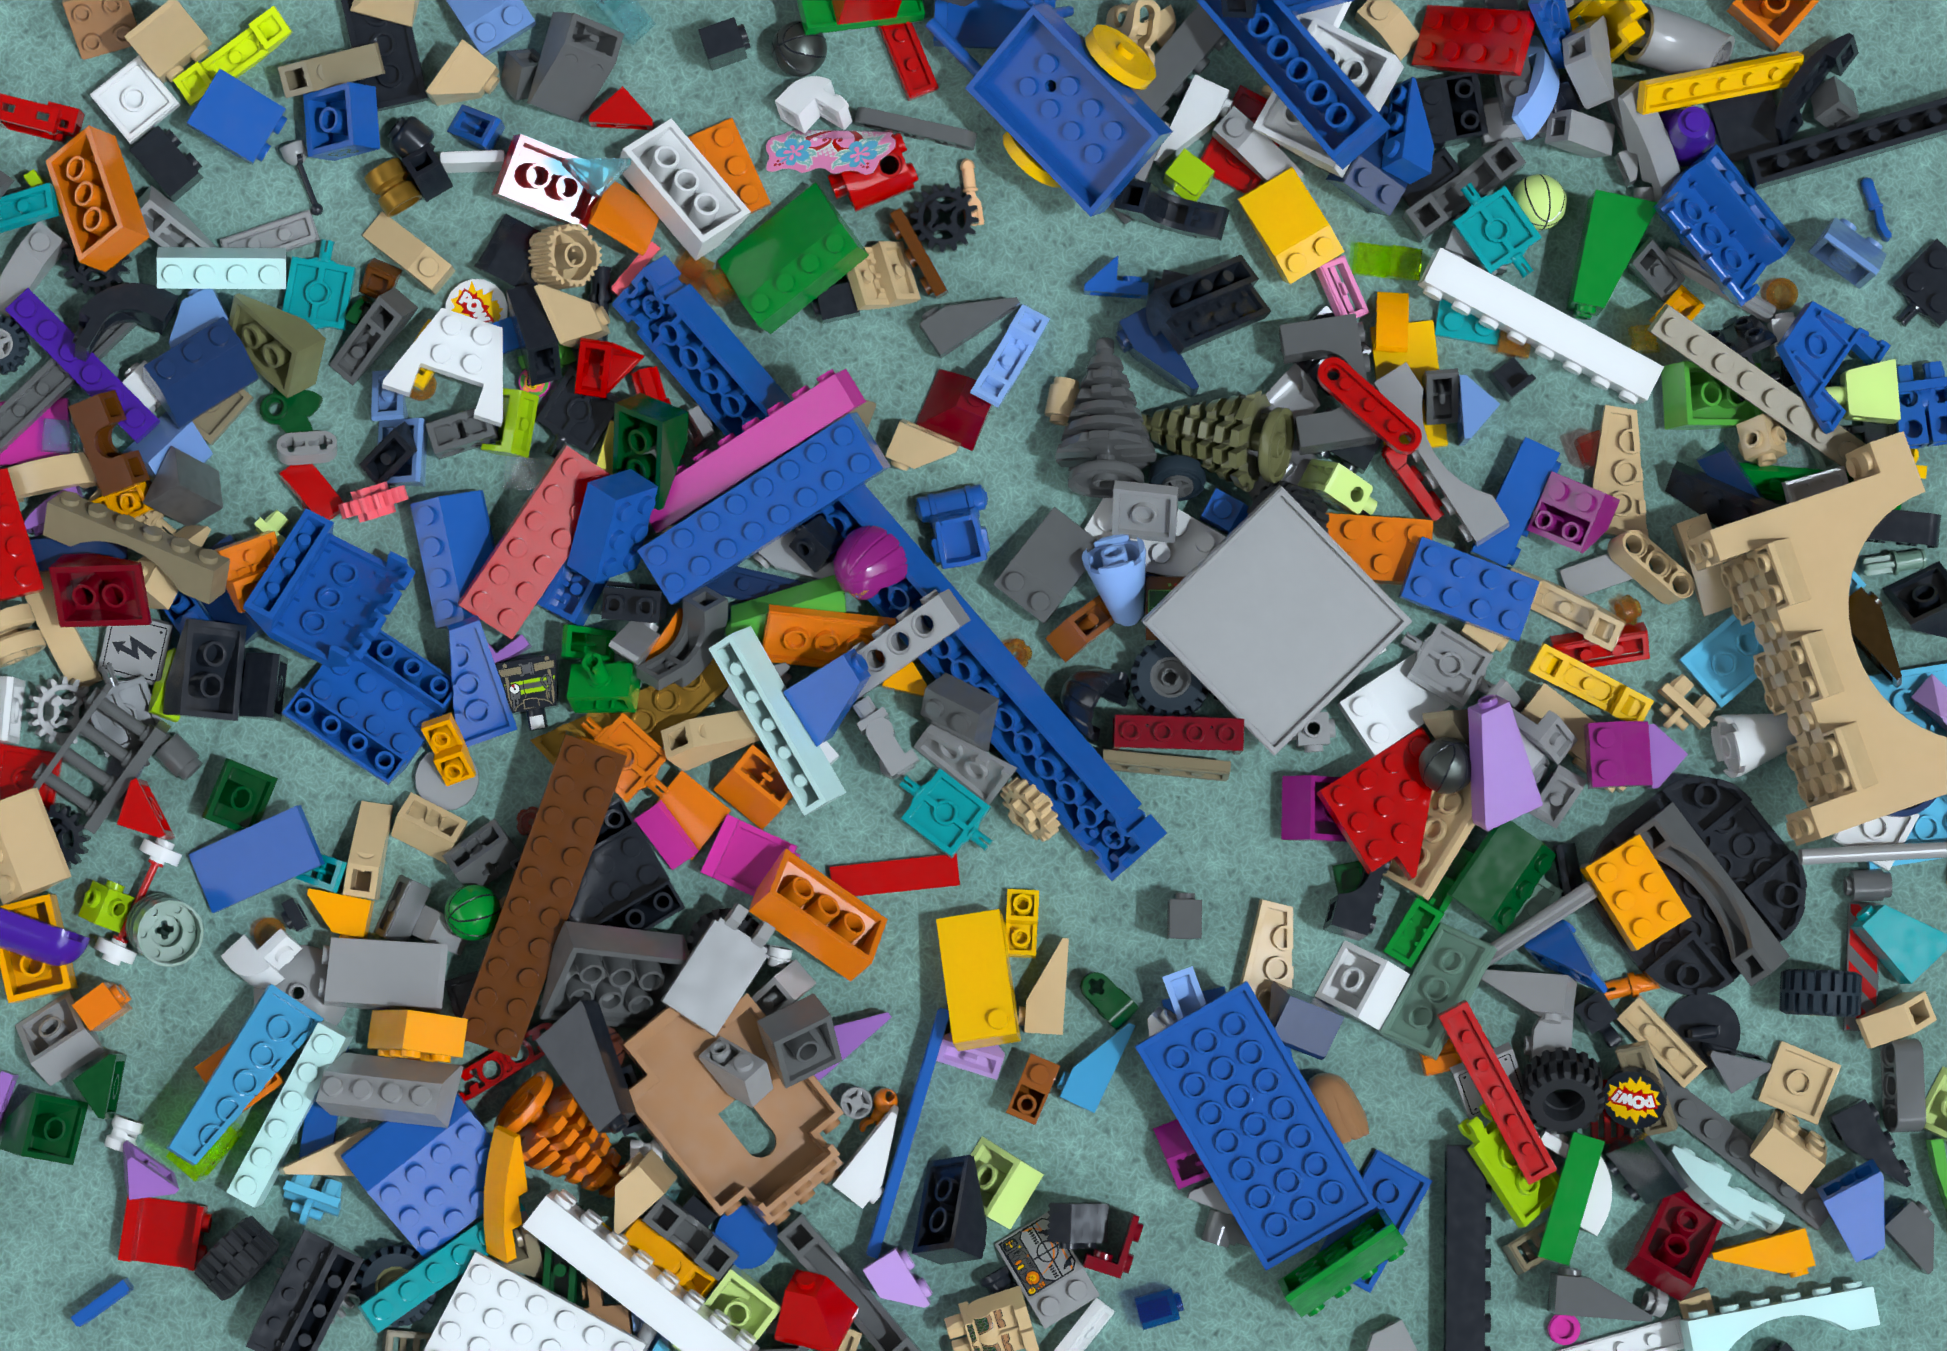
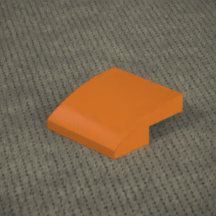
M607 177L599 194V199L591 210L589 223L643 256L652 240L659 217L642 197Z
M266 531L214 550L219 555L230 559L226 588L239 613L245 612L243 605L279 551L275 531Z
M681 770L668 786L669 792L667 794L664 792L665 796L662 799L659 798L657 802L662 800L700 851L732 810Z

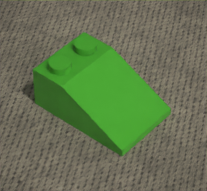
M1691 361L1666 365L1661 372L1665 430L1737 428V424L1764 414V412L1747 400L1741 402L1737 393ZM1755 363V366L1761 370V363Z

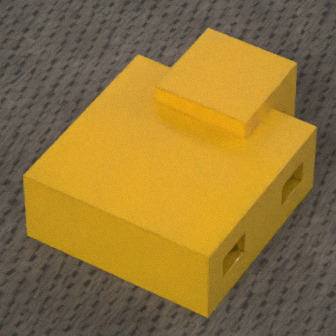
M1583 0L1568 15L1572 30L1580 26L1575 20L1579 15L1585 23L1601 16L1607 18L1612 63L1646 34L1637 21L1649 10L1642 0Z

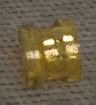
M1650 325L1628 327V335L1631 337L1630 349L1640 354H1652L1661 351L1657 337L1647 331Z

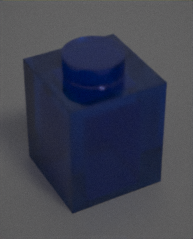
M1171 1287L1133 1297L1143 1330L1180 1320L1179 1312L1184 1311L1180 1293H1173Z

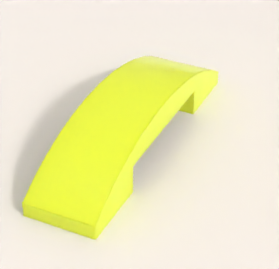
M272 6L249 23L250 27L206 60L203 62L197 61L173 79L190 106L199 103L219 69L238 78L268 56L293 33L275 6Z

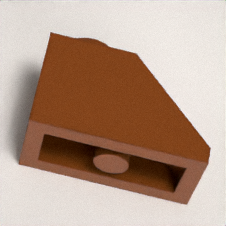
M1098 595L1063 621L1045 639L1066 663L1115 622L1102 598Z

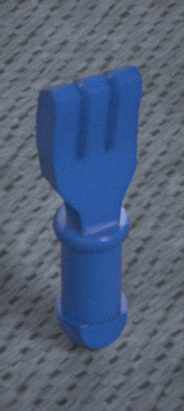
M1865 177L1861 180L1860 185L1869 206L1868 211L1874 212L1876 230L1884 242H1888L1892 234L1885 223L1882 210L1883 203L1880 202L1873 180Z

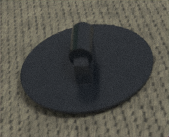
M1715 995L1686 996L1674 1004L1665 1019L1679 1036L1708 1064L1704 1070L1712 1069L1701 1050L1702 1042L1735 1050L1738 1047L1741 1034L1739 1019L1733 1008L1726 1001Z

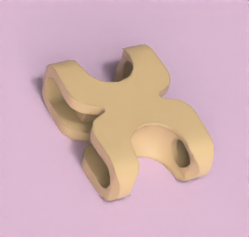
M1135 0L1130 5L1119 4L1110 8L1106 18V25L1117 29L1134 41L1146 53L1154 65L1155 55L1150 47L1156 41L1159 32L1161 14L1159 5L1154 0ZM1144 6L1148 10L1149 17L1146 22L1141 23L1139 22L1140 9ZM1120 13H1123L1126 16V19L1122 26L1118 21V15Z

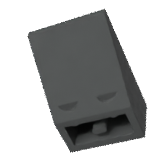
M553 12L527 103L581 123L616 64L624 33L576 13Z

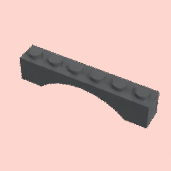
M1673 802L1654 814L1634 831L1636 835H1641L1655 859L1679 872L1706 900L1723 930L1729 947L1731 961L1750 986L1773 973L1790 957Z
M803 1213L777 1235L809 1272L827 1276L858 1306V1313L853 1322L877 1351H922Z

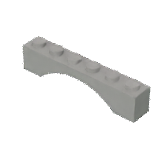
M1407 362L1375 381L1374 387L1420 428L1422 433L1421 444L1410 455L1416 463L1421 460L1428 470L1423 474L1432 489L1439 487L1444 498L1440 501L1450 516L1456 514L1462 524L1458 526V529L1468 543L1473 540L1478 547L1508 528L1509 521L1494 497L1460 481L1446 469L1435 455L1423 425L1422 407L1424 390ZM1405 435L1408 441L1411 442L1410 437Z

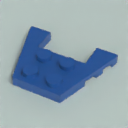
M1811 301L1804 305L1775 348L1821 430L1828 434L1834 431L1847 412L1825 390V386L1846 355L1852 350L1866 365L1879 363L1891 345L1884 340H1875L1869 336L1868 331L1861 327L1856 329L1844 322L1845 319Z

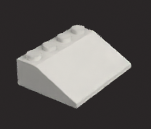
M1314 17L1307 30L1379 112L1404 68L1396 55ZM1272 91L1252 128L1314 165L1343 178L1349 165L1342 170L1278 95Z

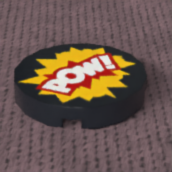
M1629 1066L1622 1068L1621 1071L1614 1072L1608 1078L1604 1087V1108L1606 1113L1616 1123L1626 1128L1643 1129L1651 1127L1660 1120L1666 1108L1667 1092L1665 1087H1662L1658 1082L1659 1078L1654 1073L1644 1068Z

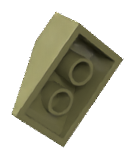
M238 293L234 295L229 325L242 341L254 369L286 398L315 385L326 338L305 319Z

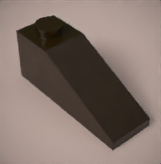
M1860 587L1849 596L1848 602L1849 621L1854 644L1898 688L1902 685V674L1883 609L1881 608L1883 604L1872 591L1866 593Z

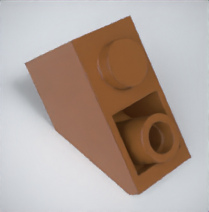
M1030 1053L1006 1113L1036 1125L1060 1065Z

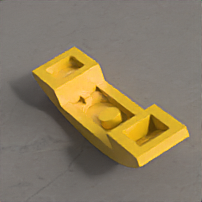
M1542 643L1528 669L1529 672L1559 686L1623 721H1644L1654 703V700L1545 643Z

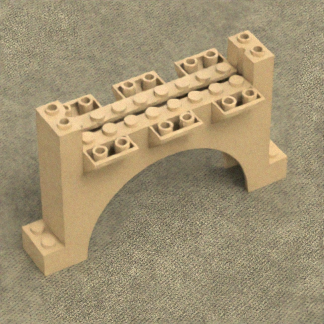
M1904 431L1872 441L1845 454L1847 471L1855 482L1723 525L1686 541L1688 544L1687 554L1689 560L1695 565L1697 572L1725 563L1720 565L1722 570L1721 580L1725 588L1729 589L1733 601V613L1740 620L1742 626L1754 622L1755 637L1764 649V652L1754 655L1753 659L1755 661V674L1762 681L1765 689V702L1768 708L1773 711L1774 717L1787 712L1788 728L1797 740V743L1786 746L1787 763L1791 770L1795 772L1798 780V793L1808 807L1785 815L1788 821L1786 824L1788 834L1791 839L1795 840L1796 846L1830 836L1947 794V737L1928 731L1910 721L1880 694L1867 675L1857 654L1849 621L1848 602L1852 573L1866 539L1878 523L1898 505L1926 492Z

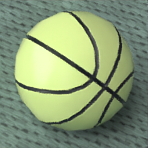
M1536 174L1524 178L1516 185L1512 196L1537 231L1549 229L1563 218L1567 197L1563 187L1557 180L1548 175Z

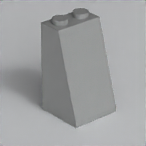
M331 937L330 946L323 945L321 964L328 965L327 976L320 977L318 996L324 997L323 1005L368 1010H413L440 1015L443 1003L448 945Z

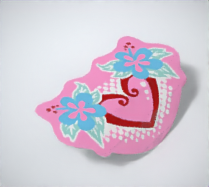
M799 130L789 131L768 140L766 151L769 155L766 170L775 172L781 169H793L800 173H806L822 168L833 174L851 170L867 175L875 171L879 161L894 149L896 142L891 137L892 132L807 130L804 134Z

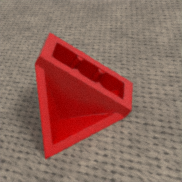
M581 338L575 394L606 398L607 394L645 356L613 342Z

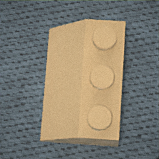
M32 788L0 800V898L2 904L5 905L30 899L72 877L38 788Z

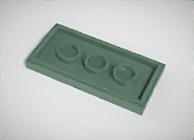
M1440 922L1379 1033L1436 1061L1449 1038L1437 1015L1463 1000L1469 1002L1497 951L1495 946Z

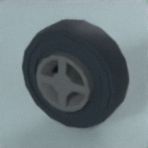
M1175 455L1156 461L1150 468L1148 482L1149 484L1179 487L1178 501H1184L1198 496L1203 491L1206 483V474L1198 460L1188 456Z

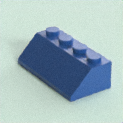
M483 490L439 496L410 504L437 629H447L448 625L475 616L459 606L458 602L495 548Z

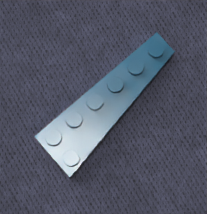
M269 984L166 1149L192 1166L196 1165L224 1134L230 1124L239 1117L252 1099L261 1092L274 1074L283 1067L296 1049L313 1033L317 1023L322 1022L324 1018L274 985Z

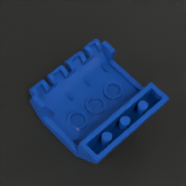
M1717 144L1712 146L1685 169L1653 207L1658 212L1660 218L1677 235L1680 242L1696 258L1701 268L1715 281L1721 292L1734 305L1742 306L1754 298L1760 289L1757 283L1754 284L1757 278L1768 265L1782 258L1795 242V238Z
M306 508L243 605V609L271 639L327 667L351 666L353 661L362 660L371 645L368 639H375L387 620L384 615H390L402 596L399 590L407 588L416 572L407 564L408 559L390 551L386 562L334 536V522Z

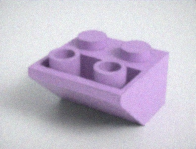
M895 1247L863 1268V1272L880 1298L923 1308L931 1303L929 1296L932 1295V1291L923 1277L917 1280L911 1269L915 1267V1264L906 1249L900 1252Z

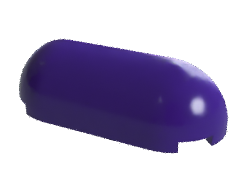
M0 907L1 949L48 965L62 966L77 960L88 946L89 937Z

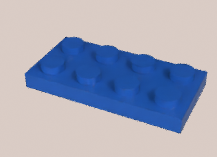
M1422 536L1418 539L1398 597L1495 635L1518 642L1540 581Z

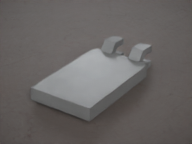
M739 903L733 905L725 919L720 917L718 921L713 920L660 1000L714 1037H716L768 957L766 954L768 949L764 945L776 929L766 921H761L751 937L741 932L737 928L749 910Z

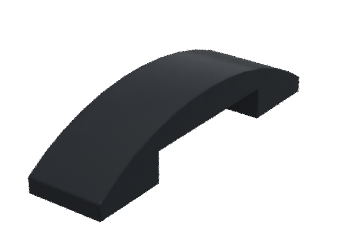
M1847 33L1819 49L1799 68L1790 80L1780 99L1775 117V129L1781 145L1789 143L1803 125L1800 109L1829 72L1841 76L1859 52L1854 35Z

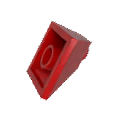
M796 1269L784 1293L775 1332V1340L820 1351H838L858 1313V1306L827 1276Z

